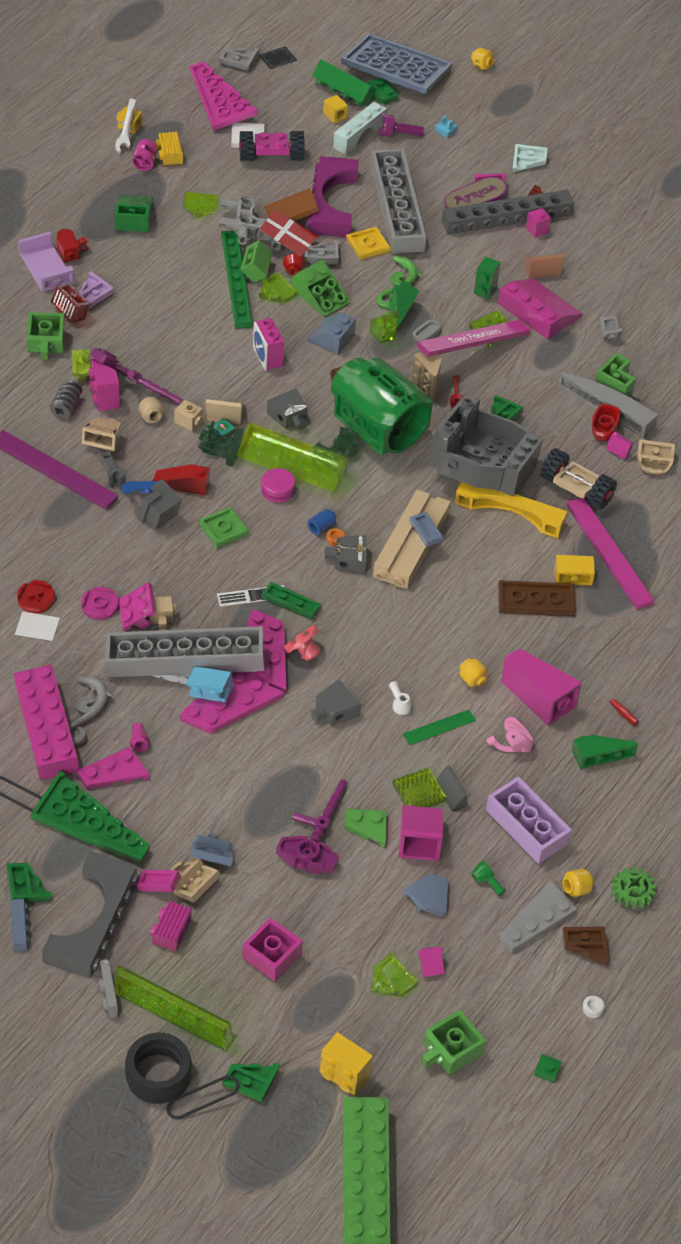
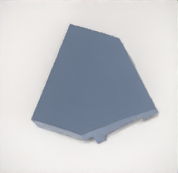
M209 833L208 837L196 834L195 841L191 845V857L231 866L233 861V855L230 851L232 843L218 839V835L214 833Z
M427 874L404 889L403 893L406 897L410 896L416 904L418 912L423 909L425 912L441 917L446 914L448 878Z

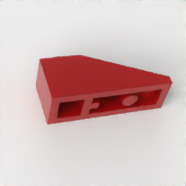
M190 464L156 470L153 481L163 479L173 490L206 496L210 483V467Z

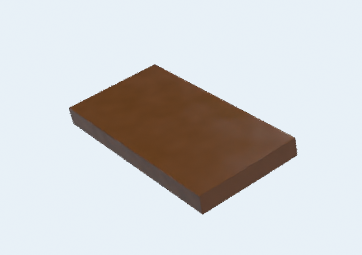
M498 581L499 613L575 616L573 583Z

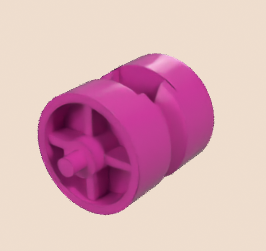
M148 139L139 141L132 159L133 165L142 171L150 170L153 167L158 152L157 145Z

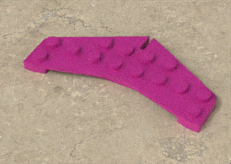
M253 609L249 615L246 627L263 626L264 671L231 672L234 687L226 702L197 698L182 711L180 721L205 732L213 733L283 698L284 694H286L285 649L283 648L285 645L284 623Z

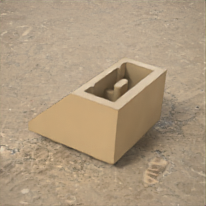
M423 352L414 354L411 379L426 396L434 401L439 385L442 358L439 355L427 357Z

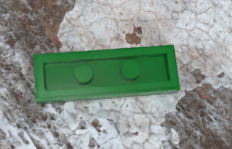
M270 582L262 593V599L309 620H313L321 608V603L273 582Z

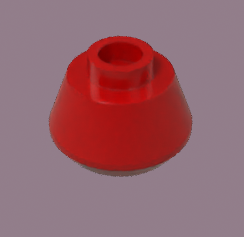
M292 253L284 257L282 264L289 275L295 276L296 273L304 269L306 261L301 255Z

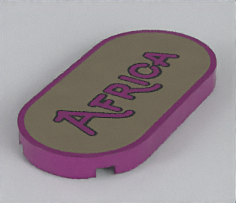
M486 177L453 190L444 199L445 209L502 200L507 192V184L499 177Z

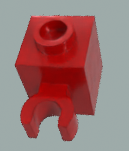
M73 233L56 237L57 251L64 263L80 259V250H89L86 244L89 241L86 237H81L78 241Z

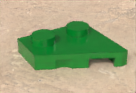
M495 395L490 412L491 414L514 421L523 413V406Z
M7 863L6 874L10 900L24 899V902L51 901L52 893L45 890L41 879L33 873V869L28 863Z
M251 1063L249 1065L231 1064L226 1075L234 1076L238 1080V1093L263 1102L280 1069V1064L273 1063V1066H260V1063ZM228 1078L222 1081V1086L234 1091L236 1083Z

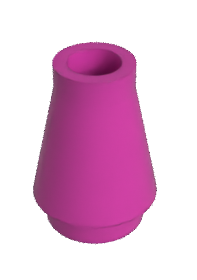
M135 723L132 725L130 746L136 752H143L148 749L150 740L143 724Z

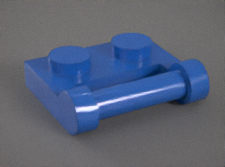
M130 481L122 484L121 491L125 494L135 490H140L141 494L153 493L151 486L158 481Z

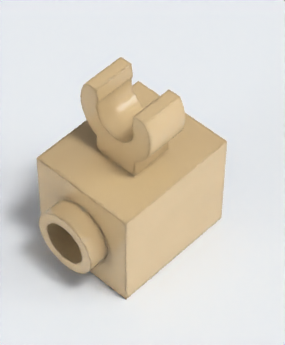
M171 596L154 597L156 614L152 617L149 616V621L153 623L152 625L158 624L159 630H167V623H173V615H176V604H172Z

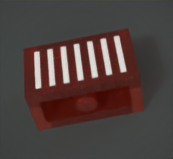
M70 283L57 285L51 299V303L57 310L64 313V316L71 323L85 320L91 304Z

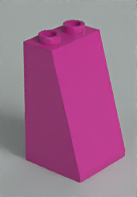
M520 648L508 653L504 659L501 682L548 726L577 707L582 684L579 680Z

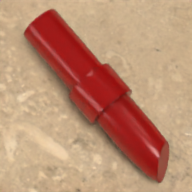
M615 699L609 701L623 718L633 726L638 725L639 720L630 713L629 709Z

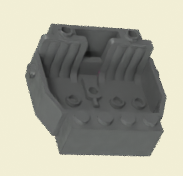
M462 397L436 429L429 466L437 468L436 471L444 476L478 488L494 489L514 496L538 463L543 439L531 434V432L514 421L480 410L479 399L474 398L472 400Z

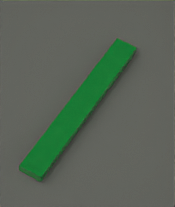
M233 230L221 231L235 329L252 328L245 274L241 271L243 261L240 244L238 243V235Z

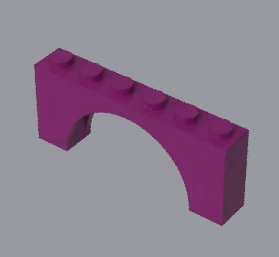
M320 156L319 163L316 162L315 172L318 173H314V183L316 184H313L312 193L315 194L313 196L319 212L309 215L312 217H308L307 226L311 227L310 232L313 234L346 237V234L351 233L352 214L334 209L325 201L323 195L336 185L357 183L359 160Z

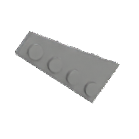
M550 880L499 934L498 939L512 954L576 914L577 908Z

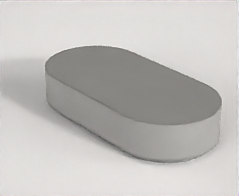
M428 320L413 332V342L418 344L419 341L435 338L440 333V323L435 320Z

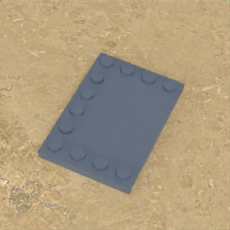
M368 33L341 58V64L349 68L358 69L363 73H369L376 78L388 80L390 83L402 85L404 88L413 89L421 94H427L452 69V63L371 33Z

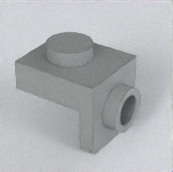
M616 315L599 318L598 322L602 338L609 340L618 339L623 333V328H619Z

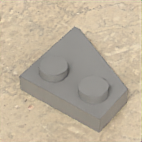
M244 48L224 49L219 57V63L249 71L259 54V48H254V51H245Z
M334 240L333 244L327 246L324 243L310 246L304 253L306 263L315 264L324 260L328 265L338 264V240Z

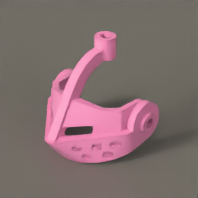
M511 716L507 717L504 721V727L507 731L506 739L511 746L500 744L494 735L486 739L489 746L494 745L497 749L504 752L530 753L534 744V739L521 722Z

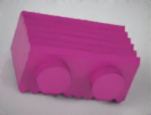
M169 901L166 908H161L158 916L160 920L158 924H153L150 935L152 936V944L176 952L192 920V909Z

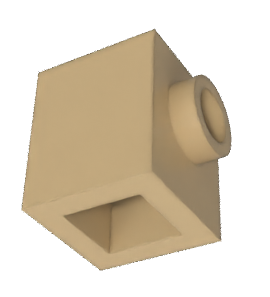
M184 400L174 410V423L193 431L203 422V408Z

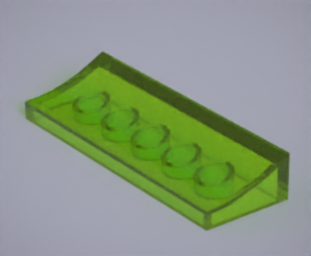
M248 422L236 455L270 469L282 468L288 470L297 479L335 493L351 459L250 422Z
M118 965L115 969L116 995L225 1052L237 1035L232 1032L231 1022L121 965Z

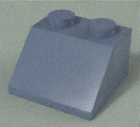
M341 312L325 318L308 338V342L339 354L355 334L356 319Z

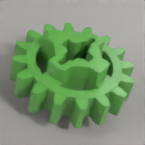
M625 867L623 873L618 871L617 875L613 877L611 891H614L613 898L619 897L617 903L624 902L625 908L629 905H632L633 909H636L637 905L644 908L645 903L650 905L651 900L655 898L657 885H654L655 879H649L650 873H642V868L636 871L635 867H632L631 871H629Z

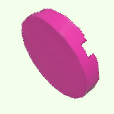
M94 587L93 590H87L81 597V608L83 613L89 618L95 620L108 619L118 611L119 598L112 589Z

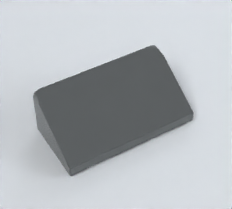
M448 765L437 777L435 783L451 811H456L466 806L467 794L453 769Z

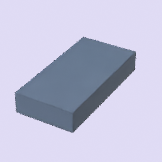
M427 512L410 517L409 522L426 547L443 542L442 534Z

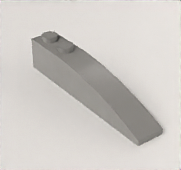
M565 372L560 373L558 383L560 388L596 410L602 404L618 407L620 409L618 423L642 438L656 427L658 414L632 398L598 382Z

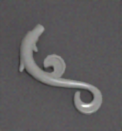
M80 676L78 679V683L91 688L92 692L95 690L98 698L94 704L90 697L85 696L80 698L76 704L77 711L82 716L69 725L70 732L76 727L79 732L76 737H72L74 747L81 745L86 740L84 729L78 726L95 717L104 707L107 696L112 697L105 684L96 677Z

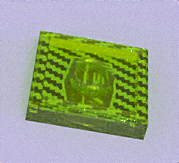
M429 767L393 779L392 781L404 806L413 805L429 808L446 802V796Z

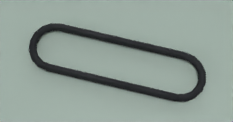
M0 776V779L16 786L17 788L39 799L42 798L38 794L12 782L11 780L5 777ZM0 792V796L33 812L34 809Z
M231 1075L218 1078L170 1100L166 1107L167 1114L172 1119H182L233 1096L239 1090V1082ZM229 1078L236 1083V1088L232 1093L185 1114L174 1116L170 1112V1105L173 1102Z

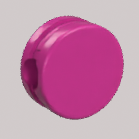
M282 468L268 470L261 479L262 495L267 500L276 503L288 501L295 493V477L291 472Z

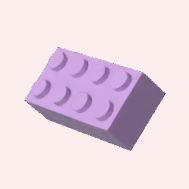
M519 776L488 795L486 811L538 864L569 845L572 829Z

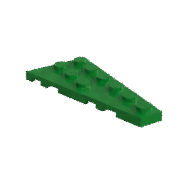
M61 770L31 813V819L140 865L150 850L149 843L133 830L130 831L125 827L119 818L113 817L108 809L89 793L83 792L78 787V784L65 777Z

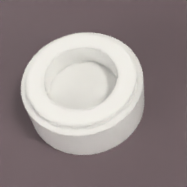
M589 996L584 1000L582 1010L586 1016L598 1018L604 1011V1002L597 996Z

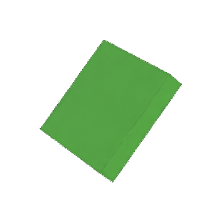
M231 507L198 520L199 526L216 548L249 535V530Z

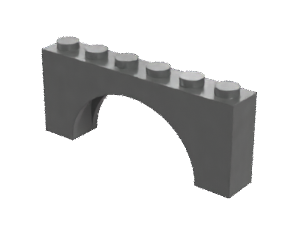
M92 851L89 852L82 866V876L84 880L94 884L103 895L105 903L100 916L91 926L79 933L66 936L50 934L42 950L43 963L90 978L93 971H97L100 966V956L107 951L108 939L114 935L116 930L115 923L117 919L120 920L122 918L123 906L125 902H129L132 886H135L139 879L137 865Z

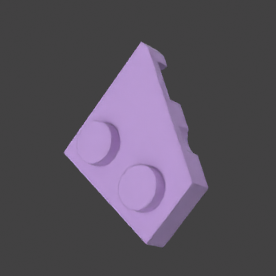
M91 271L88 274L87 281H84L82 289L77 294V301L90 309L113 294L114 287Z

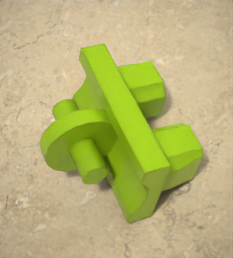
M79 349V351L72 350L73 376H77V381H86L87 376H89L88 368H91L90 359H88L90 349L85 351L83 349Z

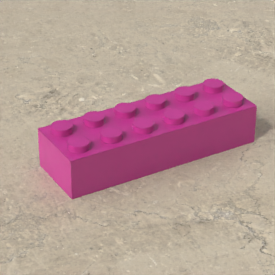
M52 664L13 673L39 779L56 777L60 770L64 774L77 772L79 770L78 759Z

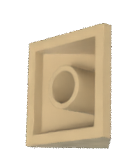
M206 399L205 421L218 422L225 418L231 424L241 425L245 404Z

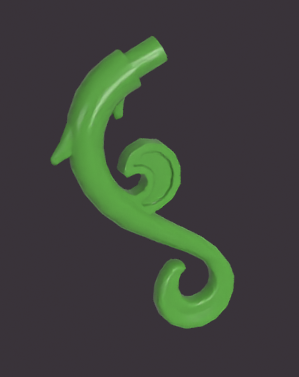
M394 256L393 261L404 267V270L407 269L409 276L405 280L403 273L394 272L391 275V284L393 286L395 284L399 285L401 280L412 285L417 276H422L412 260L405 256ZM393 287L377 296L376 302L380 308L389 310V301L387 302L382 299L387 295L391 298L393 294L390 292Z

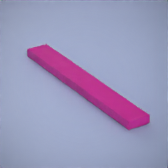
M577 498L567 501V508L636 610L653 605L654 599L586 500Z

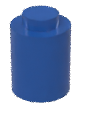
M324 509L307 521L308 528L314 535L318 536L336 524V515L332 510Z

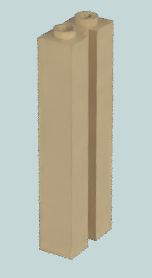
M416 490L374 564L373 577L408 589L431 546L426 547L409 522L410 517L427 512L440 531L449 515L451 501L440 497L434 499L430 497L429 493Z

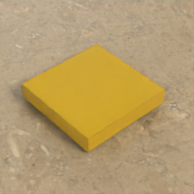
M377 227L346 234V240L359 260L390 252L389 244Z

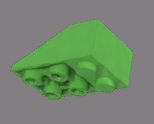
M324 260L296 273L290 281L298 295L323 317L351 303Z

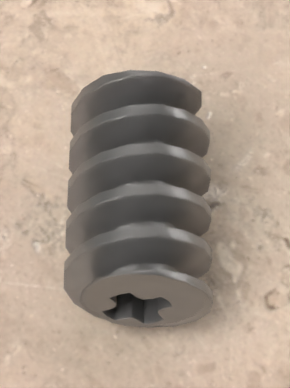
M75 380L63 381L50 404L51 412L60 419H68L83 392L82 386Z

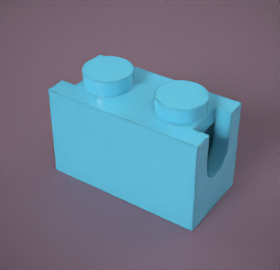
M196 666L186 682L187 687H191L190 697L220 702L227 701L234 687L231 672Z

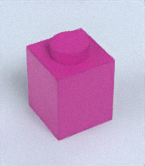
M543 208L529 212L526 228L534 238L548 234L551 218Z

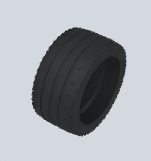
M164 1032L143 1035L129 1048L125 1060L126 1081L131 1092L140 1100L151 1104L167 1103L183 1094L189 1085L192 1068L190 1053L187 1046L176 1036ZM165 1055L174 1059L179 1064L180 1070L169 1080L156 1082L142 1077L137 1071V1066L143 1059L149 1056Z

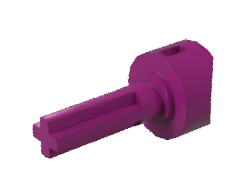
M381 114L383 125L377 132L378 135L391 137L394 131L423 136L424 127L395 122L394 115Z

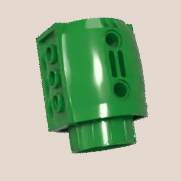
M354 358L345 363L333 378L331 394L335 397L334 416L380 455L400 453L408 449L430 427L433 401L409 378L381 358H370L368 360Z

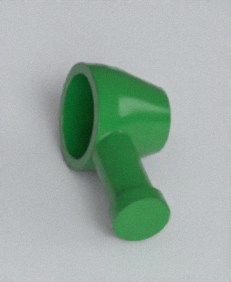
M485 861L479 862L471 872L473 879L478 884L488 881L496 891L497 896L505 893L506 889L497 881L493 871Z

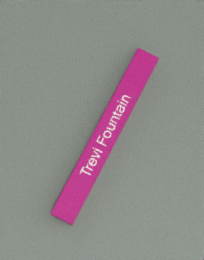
M521 320L419 341L417 347L427 357L528 335L531 329Z

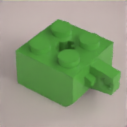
M29 312L27 352H40L41 359H48V353H63L64 313Z
M458 1010L431 1026L425 1032L423 1044L427 1047V1052L421 1056V1063L425 1068L438 1063L448 1075H451L482 1056L485 1051L486 1040L465 1014Z

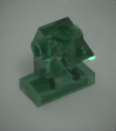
M214 420L211 424L207 423L205 426L207 430H202L198 437L200 440L198 448L206 454L226 458V465L233 467L244 442V429L237 428L234 435L225 437L220 435V432L215 429Z
M340 426L339 435L334 438L333 445L330 448L319 442L314 446L313 459L342 476L346 473L347 460L352 456L354 457L359 451L360 446L355 436L356 433L354 431L352 433L349 432L348 427L343 428Z

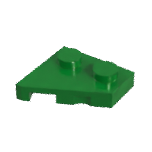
M377 78L366 82L377 89L372 99L384 105L398 100L399 95L384 79Z

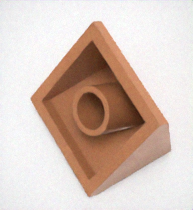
M564 254L524 258L523 264L528 278L561 275Z

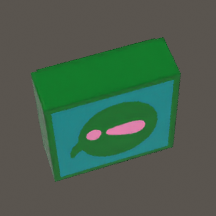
M223 418L210 426V431L221 440H224L236 432V427Z

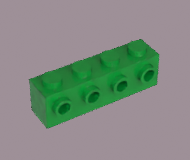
M320 59L312 74L316 78L315 82L322 86L325 84L329 85L328 89L335 93L337 90L342 92L341 96L348 100L350 97L353 98V102L359 106H362V104L368 106L377 90Z

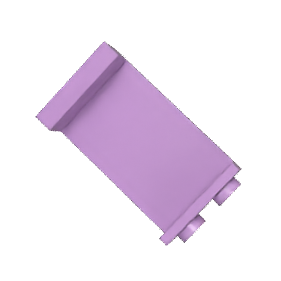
M51 232L18 240L19 254L42 292L74 283V270L72 266L66 267L52 245Z

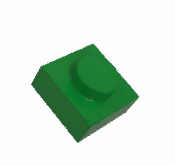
M541 1054L534 1076L554 1083L562 1061Z

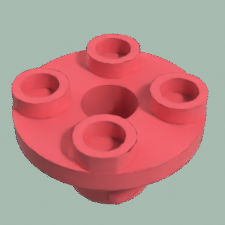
M315 624L305 630L306 634L302 631L295 636V642L291 640L285 644L283 648L286 652L290 653L297 648L302 655V660L309 661L314 659L320 653V646L312 639L319 632Z

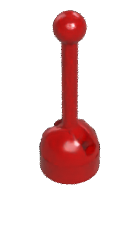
M454 375L452 378L455 393L450 397V406L452 408L463 397L458 393V375Z

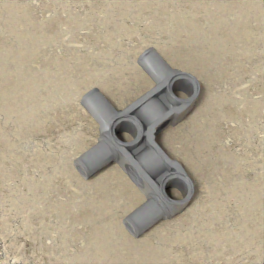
M242 196L236 200L221 198L220 208L234 210L236 218L220 216L218 227L233 229L238 235L239 244L245 245L248 242V238L269 241L273 250H280L281 243L259 230L267 219L256 218L253 215L255 208L253 198L249 196Z

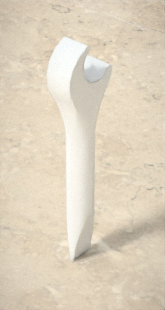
M129 99L123 130L115 143V149L118 153H121V145L130 147L129 129L135 107V99Z

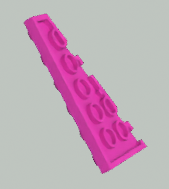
M204 61L189 66L213 131L259 114L255 107H252L247 100H244L241 94L230 84L224 82L220 75L218 76L214 73V70Z

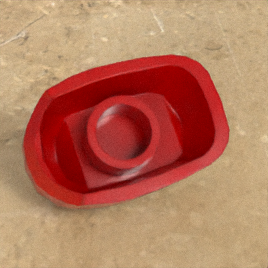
M602 404L597 408L592 418V434L595 439L608 441L616 431L620 417V409L618 407Z

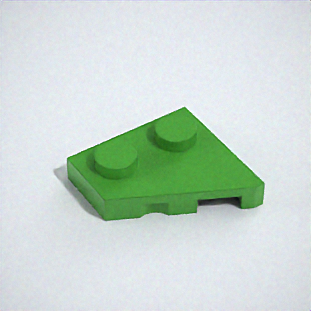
M346 809L345 830L358 834L365 840L370 838L378 842L380 847H385L386 811Z

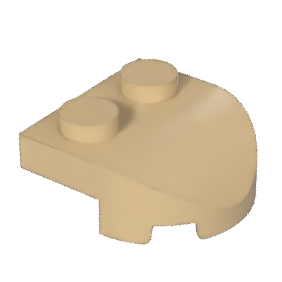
M639 439L637 452L638 467L649 474L662 475L667 473L674 461L675 444Z
M192 858V861L187 863L180 861L170 869L178 870L181 875L174 894L192 903L199 899L220 877L217 869L203 865L202 860L198 858Z

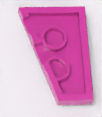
M130 746L77 770V776L87 790L111 786L115 782L124 781V783H130L133 779H150V774Z

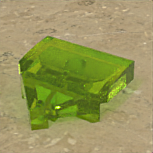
M185 191L183 208L196 218L206 216L216 211L218 195Z
M278 272L267 279L262 278L259 298L286 303L298 296L297 291Z
M391 952L376 965H373L371 992L403 997L419 985L418 980Z

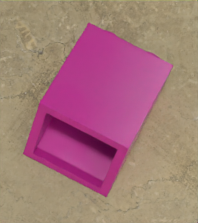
M402 805L398 857L439 861L443 839V809Z

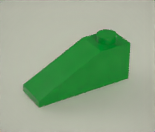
M404 280L399 285L395 284L390 292L393 294L389 300L390 331L392 333L400 325L420 292Z
M598 735L580 736L574 739L572 753L579 768L584 769L635 757L638 743L636 741Z

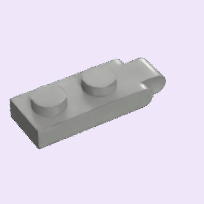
M103 959L100 962L102 979H99L100 992L105 994V997L102 998L103 1010H108L109 1018L118 1017L117 1002L109 961Z

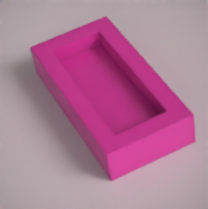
M143 870L135 887L138 891L174 892L181 875L178 870Z

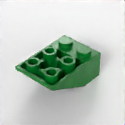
M119 195L115 208V230L148 232L153 197Z

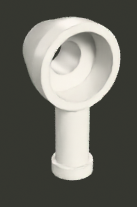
M393 681L389 684V688L395 697L392 708L399 715H407L412 710V701L408 694L401 693L398 682Z

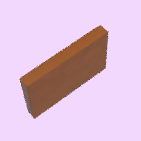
M311 188L264 206L268 218L276 209L293 221L319 212Z

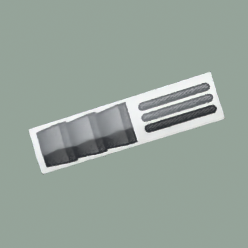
M267 587L218 593L219 605L221 607L267 601L262 599V593Z

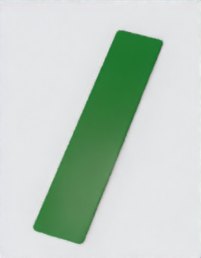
M465 710L403 733V736L408 744L412 745L474 722L476 719L470 710Z

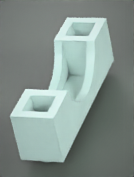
M376 102L370 104L334 132L333 148L345 155L356 147L360 136L367 128L377 131L382 127L383 117L381 114H386L387 108Z

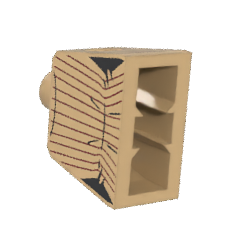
M96 417L83 426L81 444L115 451L120 438L121 423L112 418Z

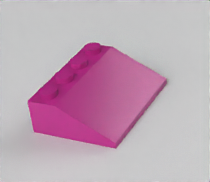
M533 278L511 281L500 288L498 304L546 339H550L583 316V313Z

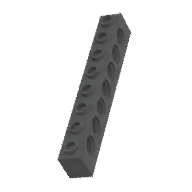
M568 190L446 208L443 209L441 222L447 235L524 223L527 222L529 212L541 208L545 210L550 218L569 216L573 214L574 200Z

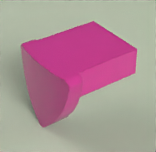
M614 432L608 441L606 450L625 460L629 457L634 443L623 437L619 432Z
M424 947L417 951L420 958L422 977L445 974L441 953L443 952L442 947Z

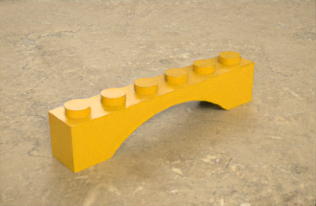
M461 482L456 491V505L471 510L479 508L508 510L529 520L537 527L540 533L559 538L566 522L567 511L517 494L511 496L494 489L478 488Z

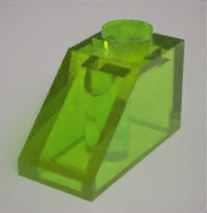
M387 312L371 319L370 333L381 344L396 338L398 312Z

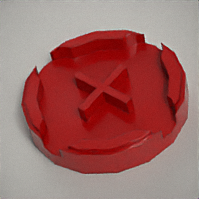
M32 580L31 583H24L17 592L18 605L29 613L45 612L55 602V591L45 581Z

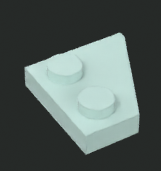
M515 144L512 172L545 165L548 148Z

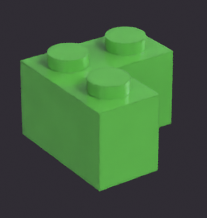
M615 353L597 371L595 382L630 397L633 394L636 381L635 377L628 374L631 360Z

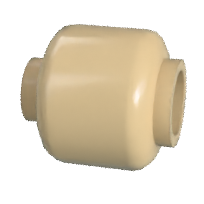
M147 397L139 404L138 410L145 422L156 423L162 419L164 409L157 398Z

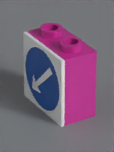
M272 318L254 322L253 348L264 370L283 367L284 339Z

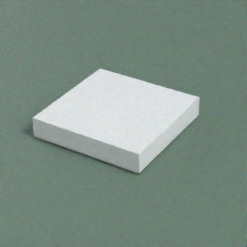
M232 124L231 148H239L240 131H253L255 142V134L264 132V124Z

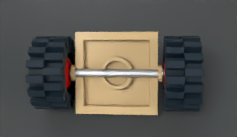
M558 448L551 450L541 466L540 476L568 490L582 499L587 497L588 503L600 510L604 509L614 495V491H616L617 481L605 474L599 476L573 461L569 464L570 457L567 453Z

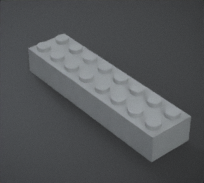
M404 149L372 150L370 166L391 253L425 252L426 233Z
M263 626L109 632L106 637L105 656L107 677L191 674L195 666L228 672L264 671Z

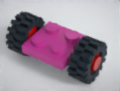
M240 131L239 133L240 161H253L254 149H256V155H289L290 149V161H304V131H290V142H288L287 134L282 132L275 134L261 132L255 134V142L253 131Z

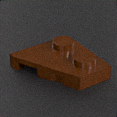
M605 926L563 927L562 935L565 950L605 966L609 964Z

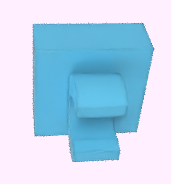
M447 116L441 118L440 123L435 126V131L448 138L457 131L458 125L454 124L453 120H447Z

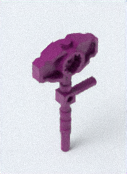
M94 347L88 357L91 361L95 360L116 370V372L121 373L123 376H127L128 380L136 384L139 383L178 405L182 403V398L160 387V385L152 383L151 380L143 378V375L133 369L130 370L127 367H123L119 363L120 361L116 359L117 357L100 347L98 349Z
M341 779L322 816L319 815L315 819L294 812L292 820L314 827L310 839H307V836H286L281 838L276 847V854L282 857L294 869L298 867L301 870L308 871V874L334 872L339 862V856L332 852L331 848L321 842L320 839L323 835H326L330 827V818L338 806L337 803L341 800V795L347 785L346 780Z

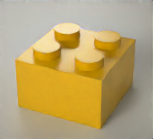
M337 1032L321 1051L320 1073L326 1080H332L338 1084L344 1092L355 1096L370 1079L373 1055Z

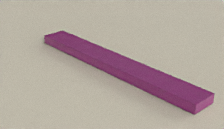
M4 430L0 432V450L105 510H108L118 500V495L10 433Z

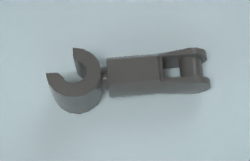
M110 450L103 453L98 452L99 461L109 477V486L119 482V489L121 491L122 484L126 483L125 470L118 468Z

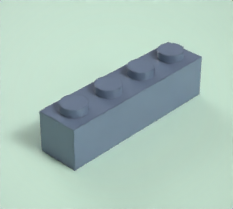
M24 899L10 900L14 952L27 951V945H29V937H26V934H29L28 926H25V923H28V916L25 915L27 904H24Z

